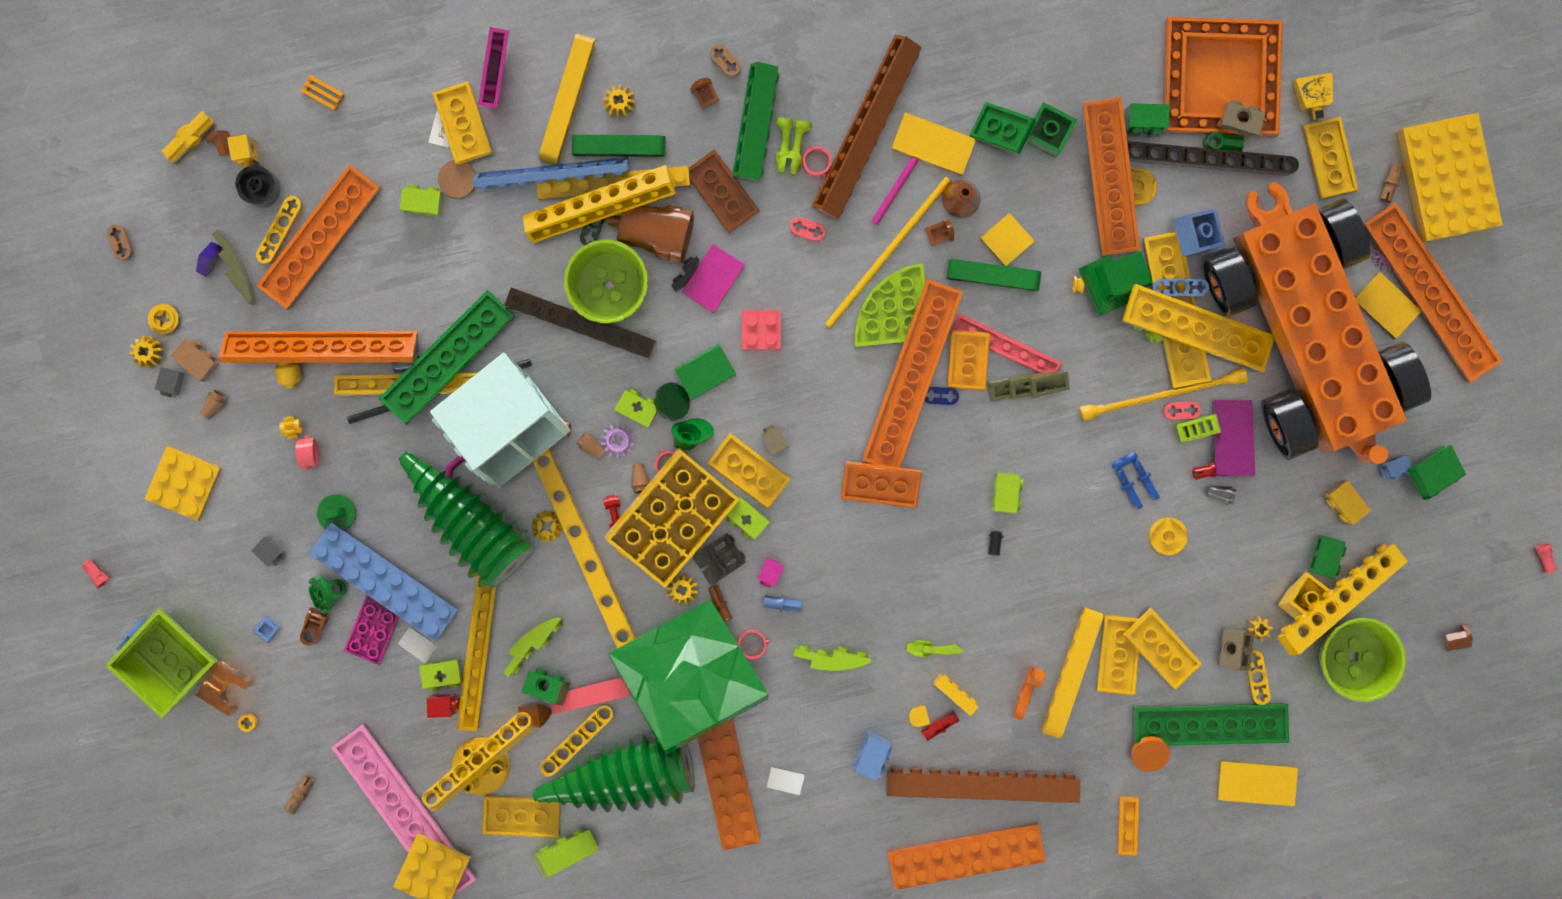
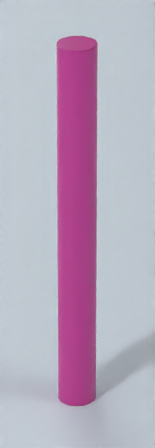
M912 156L871 220L873 223L879 224L919 161Z

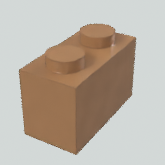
M184 339L170 357L199 381L205 382L218 367L219 363L215 361L216 357L209 351L205 353L201 349L202 345L194 339Z

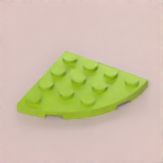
M923 263L904 267L892 273L871 291L861 307L857 318L854 336L855 347L904 343L925 284Z

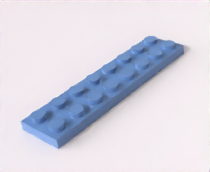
M628 157L479 172L473 178V186L479 187V189L491 188L490 185L508 187L510 183L527 185L529 181L546 183L548 179L565 181L567 177L584 179L586 175L604 177L606 176L605 173L623 175L625 171H628L629 159Z
M332 522L309 553L313 558L435 642L458 612V609Z

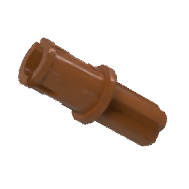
M719 586L709 587L708 591L714 606L723 621L727 622L733 619L726 605L727 600H724Z

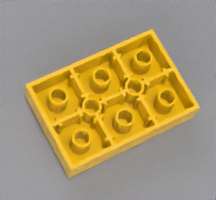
M1479 113L1406 127L1396 132L1417 231L1423 243L1503 225Z
M678 448L604 537L606 541L666 588L740 499Z

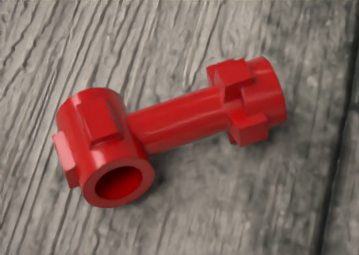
M614 495L606 496L607 498L603 499L605 510H610L612 523L609 524L610 528L619 519L617 507H620L619 497Z

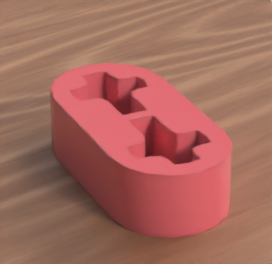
M795 218L790 223V230L796 236L816 242L821 241L825 236V228L819 223L803 218ZM802 222V226L806 227L807 230L800 229L797 232L795 231L796 227L793 225ZM816 228H820L822 235H818L816 238L814 233L809 232V229L816 230Z
M1172 402L1166 404L1163 408L1164 416L1170 420L1194 419L1201 413V407L1196 402ZM1192 405L1193 408H1196V412L1191 416V413L1184 412V409H1188ZM1171 406H1173L1174 409H1180V413H1174L1173 417L1171 413H1168V409H1171Z

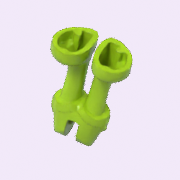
M777 118L776 124L782 131L780 152L776 153L775 159L778 172L785 173L786 159L790 158L792 159L790 174H797L799 167L803 163V155H800L804 134L812 128L811 122L802 120L795 122L792 151H789L794 121L787 118Z

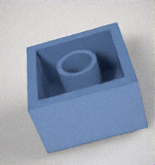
M1216 208L1173 219L1182 257L1225 246Z
M867 732L854 765L855 773L877 781L878 777L882 778L885 771V759L889 760L893 750L890 741Z

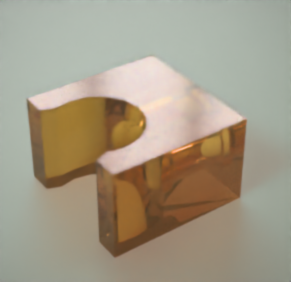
M220 661L214 665L195 696L225 715L230 716L236 712L238 707L227 699V687L234 683L242 689H247L255 681L224 661Z

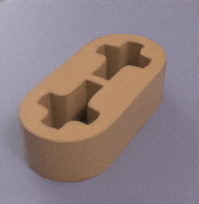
M715 45L710 52L713 62L728 77L738 76L741 70L738 60L723 45ZM716 50L719 52L723 51L724 61L720 57L715 58ZM729 62L732 66L735 64L736 72H728L729 67L726 63Z
M120 225L110 226L107 236L115 257L123 261L131 259L133 248L126 229ZM116 229L121 231L119 234L120 241L117 237L113 236L116 233ZM121 244L124 249L128 250L125 252V256L119 254L122 251Z

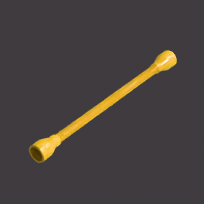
M1241 368L1208 382L1174 388V390L1157 392L1105 406L1080 407L1081 418L1085 422L1115 409L1127 408L1222 384L1239 385L1247 383V373L1244 368Z

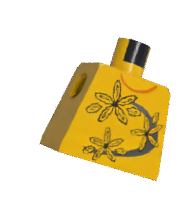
M1332 73L1295 79L1292 82V87L1301 111L1312 110L1313 120L1325 118L1323 108L1333 103Z

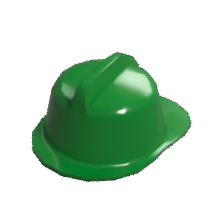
M699 418L678 422L671 429L674 448L692 450L699 443L711 439L714 435L713 426L708 421Z

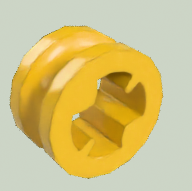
M1074 276L1072 292L1076 293L1078 291L1080 294H1083V278Z
M253 714L243 715L238 721V726L244 732L252 731L257 726V718ZM247 718L252 722L249 728H247L246 724H243V721L247 720Z

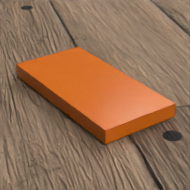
M845 461L841 499L917 508L922 470Z

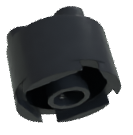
M253 165L244 168L236 177L235 186L238 195L242 200L253 206H268L278 196V179L272 172L262 166ZM256 184H259L260 187H259V188H255V185H256Z

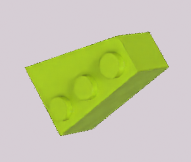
M579 828L572 832V836L568 838L562 837L555 841L556 844L550 847H543L537 853L531 855L540 875L549 878L599 851L590 830Z

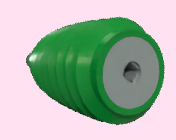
M405 452L399 457L400 465L414 486L413 492L418 493L420 496L418 507L427 508L424 520L435 521L431 529L432 533L443 532L440 539L441 545L452 544L449 556L461 555L458 562L459 567L471 566L468 577L480 576L479 588L485 586L494 588L525 562L533 551V546L525 540L528 530L518 533L515 530L518 520L510 523L505 521L504 518L507 510L500 513L495 512L494 507L497 501L486 504L482 501L485 492L478 495L471 493L473 483L463 487L458 484L461 476L451 479L445 476L447 470L441 473L432 468V465L429 466L411 453Z
M643 735L642 744L636 746L630 738L628 748L624 750L616 743L615 751L610 755L602 748L601 758L595 760L589 754L588 763L582 767L576 761L575 770L569 773L564 771L563 776L536 787L532 791L533 799L539 803L559 802L562 805L573 803L578 809L584 803L591 811H595L598 804H600L606 812L611 811L613 803L621 812L625 811L628 802L634 810L640 809L642 801H644L647 807L653 808L656 799L663 806H667L670 796L680 804L684 794L694 792L695 777L688 745L685 744L665 755L657 740L650 742Z

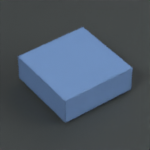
M264 616L253 632L265 642L270 643L281 627L267 616Z

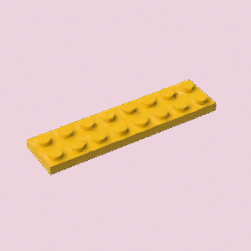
M1176 232L1143 238L1149 273L1153 283L1159 279H1191L1187 256L1182 257ZM1169 282V287L1162 286V283H1160V285L1157 286L1156 289L1160 290V293H1162V291L1164 290H1170L1169 293L1172 294V282ZM1179 282L1175 285V290L1178 293H1184L1185 285ZM1172 297L1196 306L1195 297ZM1162 336L1164 338L1163 344L1172 389L1211 381L1205 351Z
M1137 284L1133 285L1122 320L1128 324L1259 372L1265 371L1274 342V336L1270 333Z

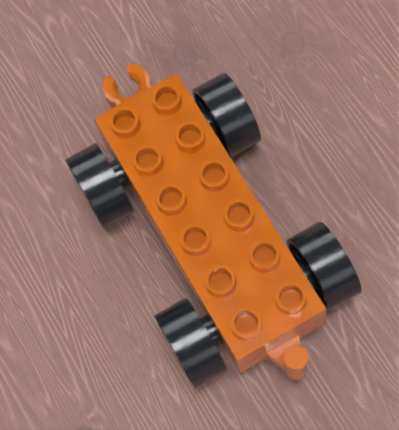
M1272 182L1267 186V192L1274 197L1275 207L1271 211H1264L1259 207L1258 193L1251 191L1246 195L1245 207L1249 218L1253 222L1254 229L1233 238L1236 248L1230 245L1202 257L1201 265L1204 278L1209 284V292L1218 309L1225 317L1228 318L1255 307L1258 298L1297 393L1293 389H1287L1261 401L1262 415L1271 439L1286 460H1291L1317 449L1319 443L1322 452L1336 451L1349 446L1362 463H1384L1388 458V450L1386 447L1376 445V434L1406 422L1407 419L1404 412L1428 403L1431 400V387L1421 360L1409 344L1400 342L1381 351L1377 350L1344 272V269L1370 258V242L1365 226L1354 206L1346 199L1338 200L1319 209L1316 203L1293 212L1285 189L1278 183Z

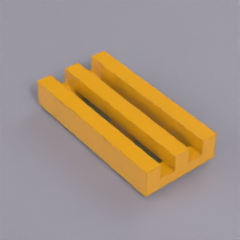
M309 75V79L305 82L301 92L335 111L344 94ZM314 81L322 87L337 94L338 98H335L332 95L312 85V82ZM311 88L334 101V105L312 94L308 89Z

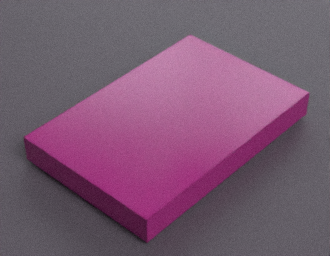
M712 244L682 290V293L714 313L745 265Z

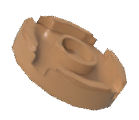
M452 160L440 169L438 184L440 189L449 197H466L474 191L473 178L476 174L468 163L456 165L455 160Z

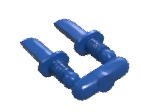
M1130 453L1114 462L1112 467L1118 470L1117 475L1123 483L1122 485H1124L1121 487V490H1126L1133 505L1140 509L1143 505L1132 487L1134 482L1129 483L1128 478H1126L1127 476H1125L1126 474L1121 469L1124 466L1134 462V466L1138 474H1140L1139 476H1141L1138 478V481L1144 483L1148 493L1154 500L1159 499L1160 496L1149 478L1151 473L1146 474L1141 462L1137 460V454Z

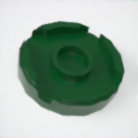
M669 382L661 385L656 390L654 404L661 417L675 421L683 418L688 413L690 400L682 386Z

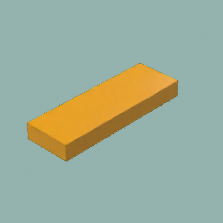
M1119 797L1118 855H1138L1139 797Z

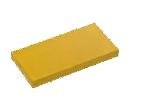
M469 81L433 92L432 94L456 165L493 154Z
M905 112L891 149L962 176L976 139Z
M1341 116L1303 125L1302 128L1320 200L1359 191Z
M729 433L707 463L767 509L770 508L791 480V478L731 433Z
M1149 608L1123 633L1126 639L1175 691L1202 665L1199 659L1152 608Z
M1103 615L1096 685L1097 692L1135 695L1139 652L1126 639L1123 633L1139 618Z
M1220 761L1217 799L1295 806L1298 768Z
M484 795L482 835L559 838L561 803H539L538 801L535 802L533 797Z

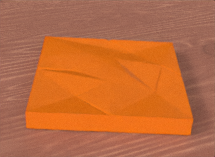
M1167 17L1165 20L1163 104L1170 105L1169 128L1163 134L1210 135L1213 132H1219L1225 135L1246 136L1218 127L1224 105L1234 100L1241 102L1242 106L1248 108L1249 106H1255L1260 108L1262 112H1265L1262 127L1257 137L1279 136L1283 20ZM1239 114L1238 119L1241 122H1246L1245 115Z

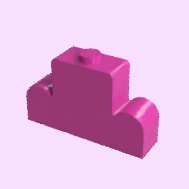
M489 27L478 105L498 107L509 30Z

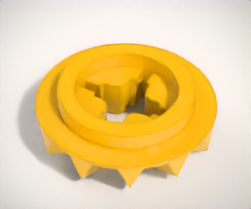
M158 304L150 310L148 324L158 334H169L179 324V315L174 307L168 304ZM166 314V318H169L171 321L164 322V325H162V321L157 317H163Z
M543 511L537 514L532 521L533 533L541 541L549 542L557 539L563 529L557 514L551 511ZM541 520L545 521L546 523L554 521L550 526L551 531L553 533H551L548 530L541 532L542 528L544 527L543 522Z

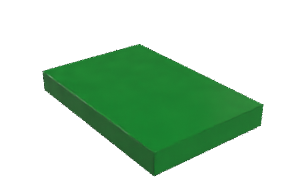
M985 102L969 136L986 144L1020 155L1036 120L1018 112Z

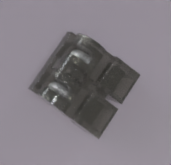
M728 533L700 548L692 556L700 569L706 565L709 566L702 573L711 586L746 563L744 560L745 555L742 551H738L732 535H728Z

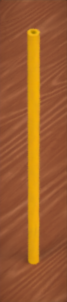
M945 177L827 320L825 325L828 328H832L951 183L949 178Z

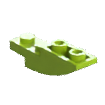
M558 616L547 620L522 636L509 650L508 653L514 658L503 673L508 677L512 674L516 675L522 668L520 665L521 661L524 658L527 660L533 653L532 647L536 650H540L541 647L545 649L551 641L549 636L552 632L557 633L563 625L560 623L563 618Z
M799 645V648L794 647L793 656L811 660L810 668L818 670H849L867 665L872 660L868 657V653L857 651V654L849 652L850 649L838 646V649H833L832 656L825 650L810 651L811 647Z

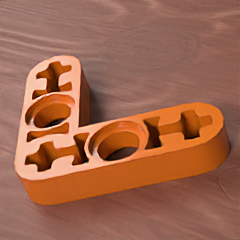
M1030 665L1012 714L1013 718L1019 720L1024 718L1034 688H1040L1044 681L1046 672L1041 668Z

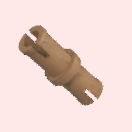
M1392 163L1389 175L1384 180L1385 186L1379 198L1381 201L1386 199L1385 202H1392L1395 189L1400 184L1398 182L1400 175L1404 169L1402 164L1398 166L1399 163Z
M304 775L298 787L293 789V795L286 806H284V810L288 811L291 805H293L289 813L295 814L301 801L306 799V793L315 780L310 778L308 783L305 784L309 776Z

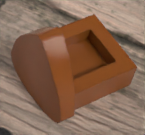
M701 78L690 88L691 93L695 94L702 109L719 101L711 85L712 81L710 78Z
M217 130L205 138L207 144L215 143L220 156H230L227 140L230 134L228 131Z
M943 219L942 222L925 228L931 246L948 240H954V228L948 219Z
M1467 624L1461 625V632L1446 634L1445 646L1447 652L1472 646L1473 638Z
M539 704L521 705L518 707L519 713L525 712L530 715L536 728L542 727L552 713L548 707ZM528 720L521 721L520 726H526Z

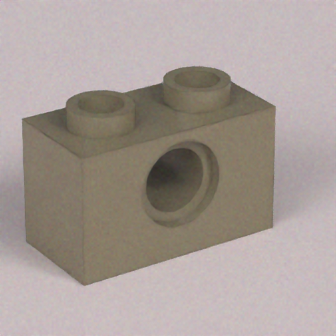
M1232 100L1224 105L1218 127L1255 138L1260 133L1265 112H1262L1258 107L1249 106L1248 108L1242 106L1241 102ZM1238 115H1245L1246 122H1241L1238 119Z
M774 425L763 429L764 433L761 436L771 456L789 448L779 426L774 427Z
M1224 629L1222 650L1219 657L1220 667L1250 671L1254 632Z

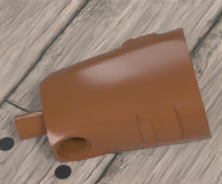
M671 205L665 206V208L639 206L622 212L621 216L613 215L608 217L607 225L618 228L617 241L628 246L644 249L653 253L657 258L667 261L672 260L682 264L685 260L693 231L694 211Z

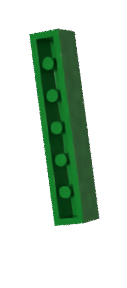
M761 62L750 64L732 177L748 181H758L763 176V159L767 154V148H765L766 140H768L770 135V129H768L769 122L773 117V110L771 109L772 103L776 98L775 85L779 79L778 66Z

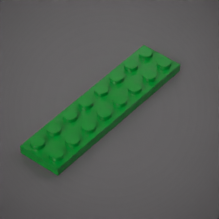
M487 290L378 399L407 426L516 316Z
M1288 704L1133 707L1134 744L1140 742V739L1150 736L1161 738L1168 746L1289 743Z

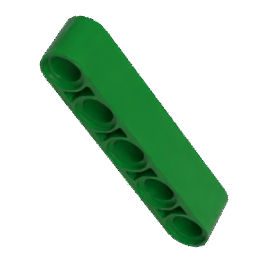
M572 135L573 156L664 157L666 153V137L661 135Z
M949 259L946 279L1039 291L1042 272Z

